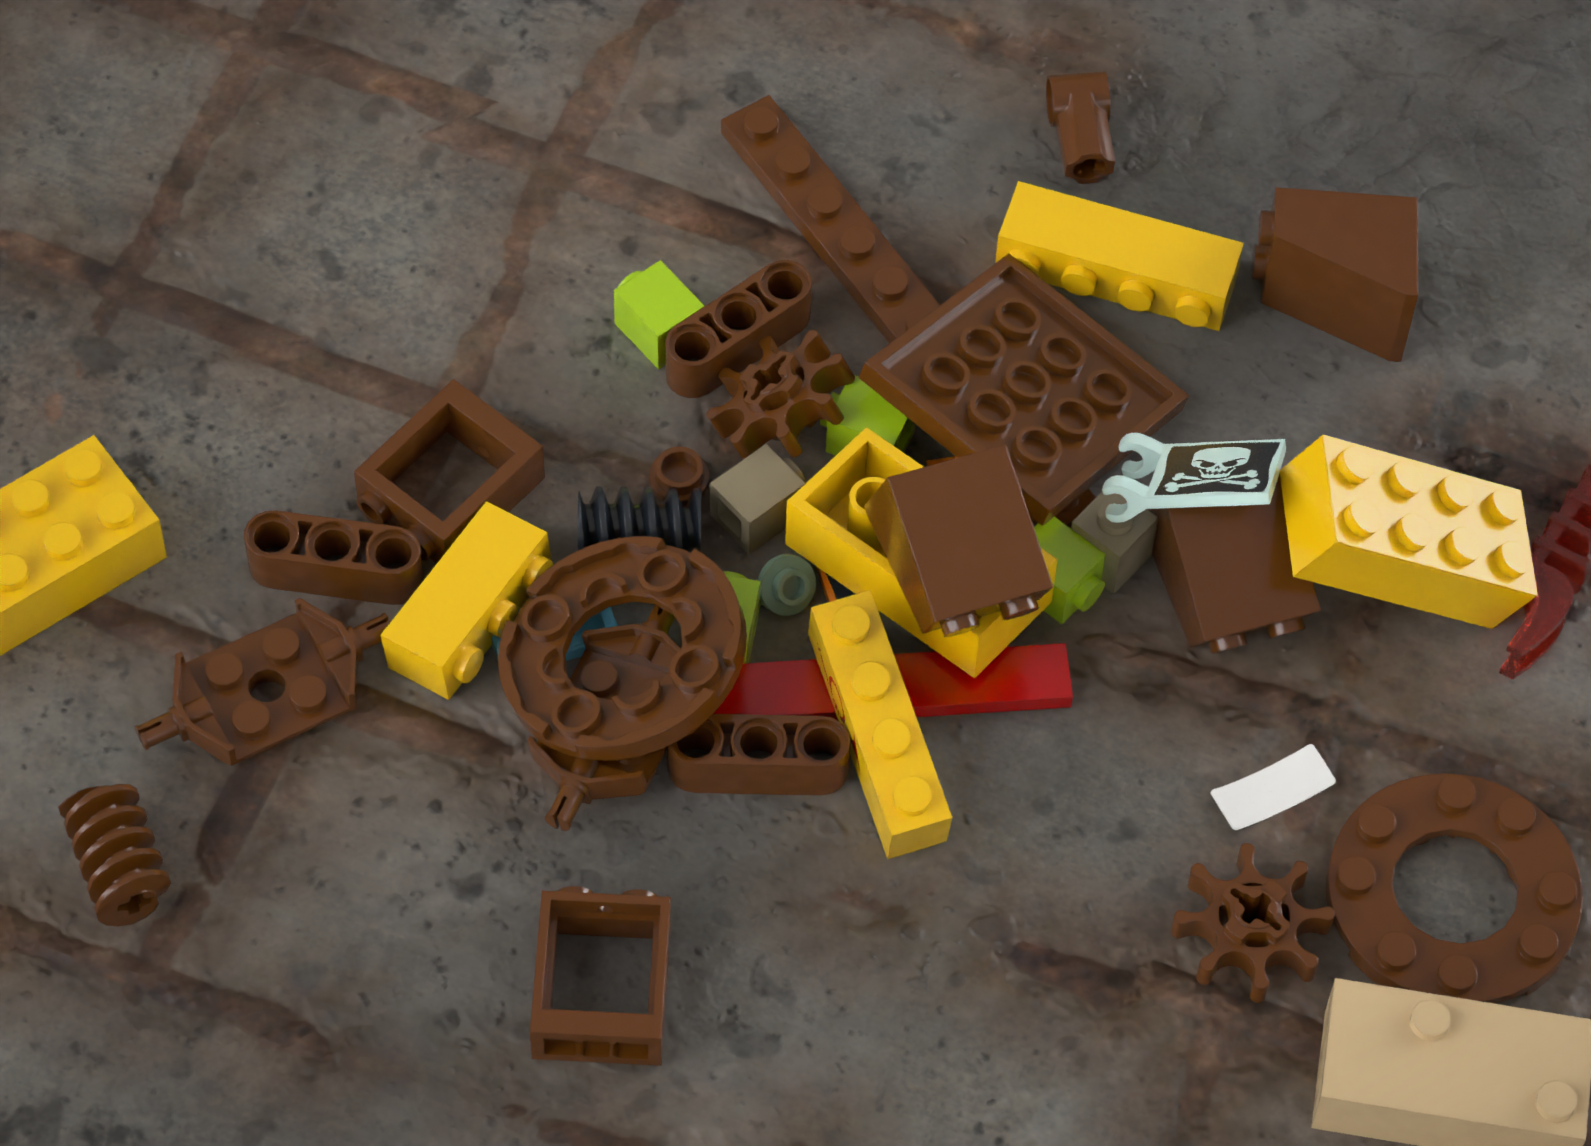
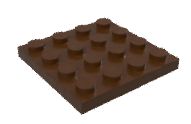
M1009 253L864 363L859 376L860 380L957 458L1006 444L1029 515L1041 526L1045 525L1133 452V450L1119 451L1120 440L1126 434L1141 433L1151 437L1183 410L1189 394Z

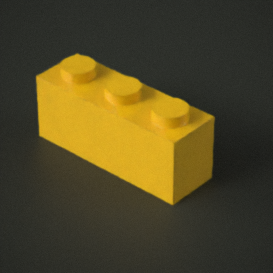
M486 501L380 635L388 668L447 700L453 696L462 683L472 681L482 666L484 654L492 645V636L495 635L501 638L507 620L513 622L519 609L529 598L526 592L527 588L541 574L553 566L547 532Z

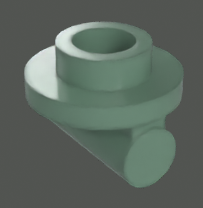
M781 554L770 559L762 568L757 579L761 581L760 606L763 605L769 611L782 616L794 615L806 608L811 602L816 589V577L811 565L803 558L792 554Z

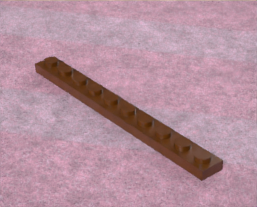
M770 95L721 119V134L889 343L940 306ZM1088 488L1055 517L1071 528L1072 521L1096 498L1095 495ZM1030 517L1033 524L1036 525L1038 522Z

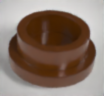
M682 446L671 447L663 451L652 463L649 471L650 487L653 493L662 501H664L669 487H676L682 505H687L693 488L701 489V497L707 491L709 486V469L706 462L694 450Z

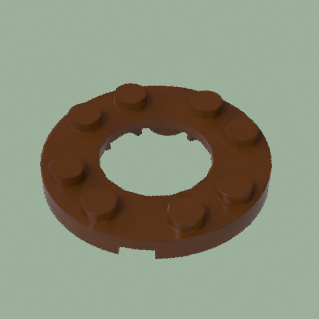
M649 536L624 537L603 541L576 551L558 561L541 574L527 588L526 592L529 598L519 610L514 621L507 620L502 632L498 654L499 675L505 695L520 722L535 738L556 751L577 758L608 761L626 760L658 751L692 734L719 708L732 690L744 662L747 642L746 621L730 581L716 563L696 549L688 552L665 545L663 538ZM629 602L655 604L674 615L681 626V650L672 658L669 672L660 682L659 680L652 681L653 687L641 694L621 699L616 695L611 697L612 700L597 698L590 691L576 688L567 676L566 654L573 636L589 618L606 608Z
M1444 773L1416 776L1389 785L1369 797L1350 815L1335 841L1328 864L1326 903L1335 912L1333 922H1335L1342 939L1350 949L1348 956L1376 984L1497 1004L1524 993L1528 996L1547 982L1559 969L1570 950L1579 927L1583 906V887L1580 871L1568 842L1552 820L1536 805L1513 790L1495 782L1468 775ZM1448 835V837L1453 839L1455 836L1473 839L1489 848V852L1497 854L1506 865L1508 875L1514 882L1517 890L1515 911L1505 927L1486 939L1466 943L1435 939L1415 927L1399 908L1392 886L1395 866L1408 849L1424 844L1431 838Z

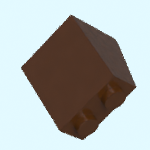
M1276 187L1271 211L1261 210L1258 244H1254L1251 278L1262 280L1261 303L1388 361L1401 362L1418 299V197Z
M1006 444L888 477L864 505L868 519L922 634L942 629L945 638L963 634L980 626L979 617L999 611L1003 620L1024 616L1038 610L1037 600H1040L1053 588Z
M1280 473L1270 504L1147 509L1158 517L1152 555L1190 648L1209 643L1212 654L1247 645L1245 633L1267 628L1270 639L1305 629L1303 618L1321 611L1313 582L1293 577Z

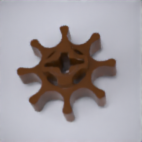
M816 330L808 331L801 345L792 352L780 351L772 337L765 336L759 341V345L763 350V357L757 365L750 364L743 373L735 372L730 368H723L719 372L718 377L730 393L732 399L724 405L710 408L706 416L721 438L730 436L731 443L743 460L771 439L781 441L790 457H797L803 452L798 442V436L804 427L811 429L818 420H827L833 425H838L843 421L844 415L829 393L837 387L853 383L855 375L842 354L836 353L830 357L831 352Z
M1244 843L1240 847L1236 863L1240 875L1235 879L1219 880L1213 877L1201 863H1196L1191 867L1187 886L1189 890L1203 896L1208 902L1209 907L1196 913L1184 910L1175 912L1171 934L1176 939L1192 935L1199 936L1207 940L1212 946L1213 952L1203 957L1199 963L1196 979L1200 984L1208 985L1216 971L1222 967H1238L1244 970L1251 979L1250 999L1255 1003H1261L1265 1000L1269 986L1265 970L1271 966H1288L1304 982H1311L1314 979L1319 959L1316 955L1304 950L1298 944L1297 937L1309 932L1321 935L1328 934L1335 912L1329 906L1318 909H1306L1298 905L1293 899L1292 893L1301 889L1305 884L1309 868L1306 862L1296 861L1290 873L1283 878H1266L1255 869L1253 862L1255 847L1250 843Z

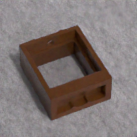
M453 379L354 471L357 492L356 502L363 515L372 523L397 526L412 532L420 543L422 560L426 561L430 558L437 564L486 501L510 512L545 478L543 445ZM448 432L496 468L497 471L442 521L392 482L441 436Z
M579 886L563 887L558 891L542 890L530 1023L532 1059L662 1066L671 936V897L657 896L653 892L640 889L628 890L622 894L593 893L591 890ZM558 934L653 939L648 1013L552 1009Z

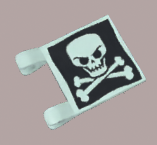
M1141 433L1126 434L1120 440L1119 451H1136L1142 456L1143 460L1124 462L1121 468L1123 476H1112L1105 481L1102 488L1104 495L1120 494L1127 501V503L1122 505L1109 504L1105 511L1106 518L1111 522L1119 523L1130 520L1146 509L1270 504L1286 453L1285 439L1163 444ZM1154 471L1149 487L1134 480Z

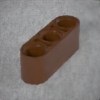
M778 260L768 264L670 330L665 340L666 382L670 389L679 396L686 398H700L707 395L723 384L718 377L719 372L723 368H730L740 373L750 364H754L763 357V350L759 345L761 338L771 336L777 347L802 332L807 327L811 314L812 282L811 275L807 269L798 262L790 260ZM787 297V298H791V299L782 300V299H779V298ZM732 328H744L745 330H733ZM688 358H696V359H700V360H698V361H687V360H685V359H688Z
M274 510L264 511L255 515L248 521L244 530L249 571L256 582L267 588L388 605H402L409 600L424 581L420 543L412 532L401 527ZM271 547L284 548L278 552H265L266 549ZM331 555L345 556L336 561L325 560L326 557ZM391 563L405 564L398 569L385 568L386 565Z
M712 714L692 734L667 746V768L673 783L680 789L692 793L828 795L839 790L847 780L851 741L849 732L842 723L834 718L825 716ZM690 749H701L709 754L699 758H692L683 753ZM761 750L768 752L771 756L764 759H754L746 754L750 751ZM822 751L834 757L821 761L813 759L808 755L813 752Z

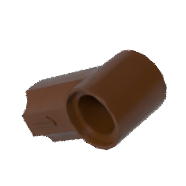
M1104 71L1047 76L1046 106L1048 120L1051 127L1057 126L1065 177L1075 179L1078 184L1098 183L1104 176L1114 173L1115 166L1112 137L1108 124L1110 119V89L1107 74Z

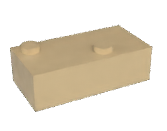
M1335 978L1324 1016L1311 1128L1417 1146H1583L1586 1141L1591 1083V1019Z

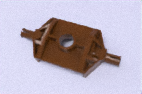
M298 598L294 600L295 614L185 663L184 655L182 652H178L175 654L173 706L168 708L167 713L140 725H135L137 736L145 751L179 735L183 742L187 740L192 741L225 764L231 766L356 709L358 662L364 660L363 650L382 642L380 635L391 621H388L386 613H382L380 616L354 628L351 626L345 628L342 622L305 600ZM265 682H276L285 688L283 694L271 702H261L251 696L254 688Z
M654 605L647 621L641 625L635 623L585 630L582 634L585 651L570 678L572 684L580 690L590 691L597 698L611 700V697L616 695L619 699L636 696L653 687L652 681L659 680L660 682L669 672L672 658L681 650L668 634L675 620L674 615ZM529 736L527 743L532 758L559 785L560 790L551 809L545 816V821L555 829H558L560 825L561 831H569L571 823L582 803L590 805L594 799L637 796L645 793L667 747L626 760H589L563 754L548 747L539 740L536 742L535 737Z

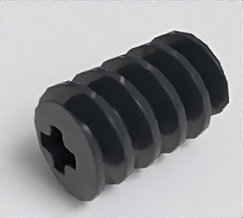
M596 486L589 504H584L579 491L578 551L607 540L633 536H649L663 538L665 545L680 548L688 552L698 548L699 552H701V489L693 488L687 505H682L676 487H669L662 505L657 504L651 487L644 488L638 504H633L627 487H620L614 504H608L602 486Z

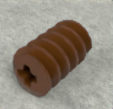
M130 784L88 787L70 795L58 806L60 816L65 819L64 825L67 835L73 840L71 845L76 859L80 861L79 867L82 877L88 882L87 890L89 897L96 904L94 909L97 919L106 926L133 925L147 918L159 905L157 898L166 892L171 885L169 874L159 869L163 864L160 851L151 848L155 843V837L151 829L144 827L147 822L145 809L136 805L140 800L138 790Z

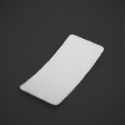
M1309 744L1256 773L1213 789L1211 795L1232 829L1239 830L1268 819L1334 785L1336 779L1315 746Z

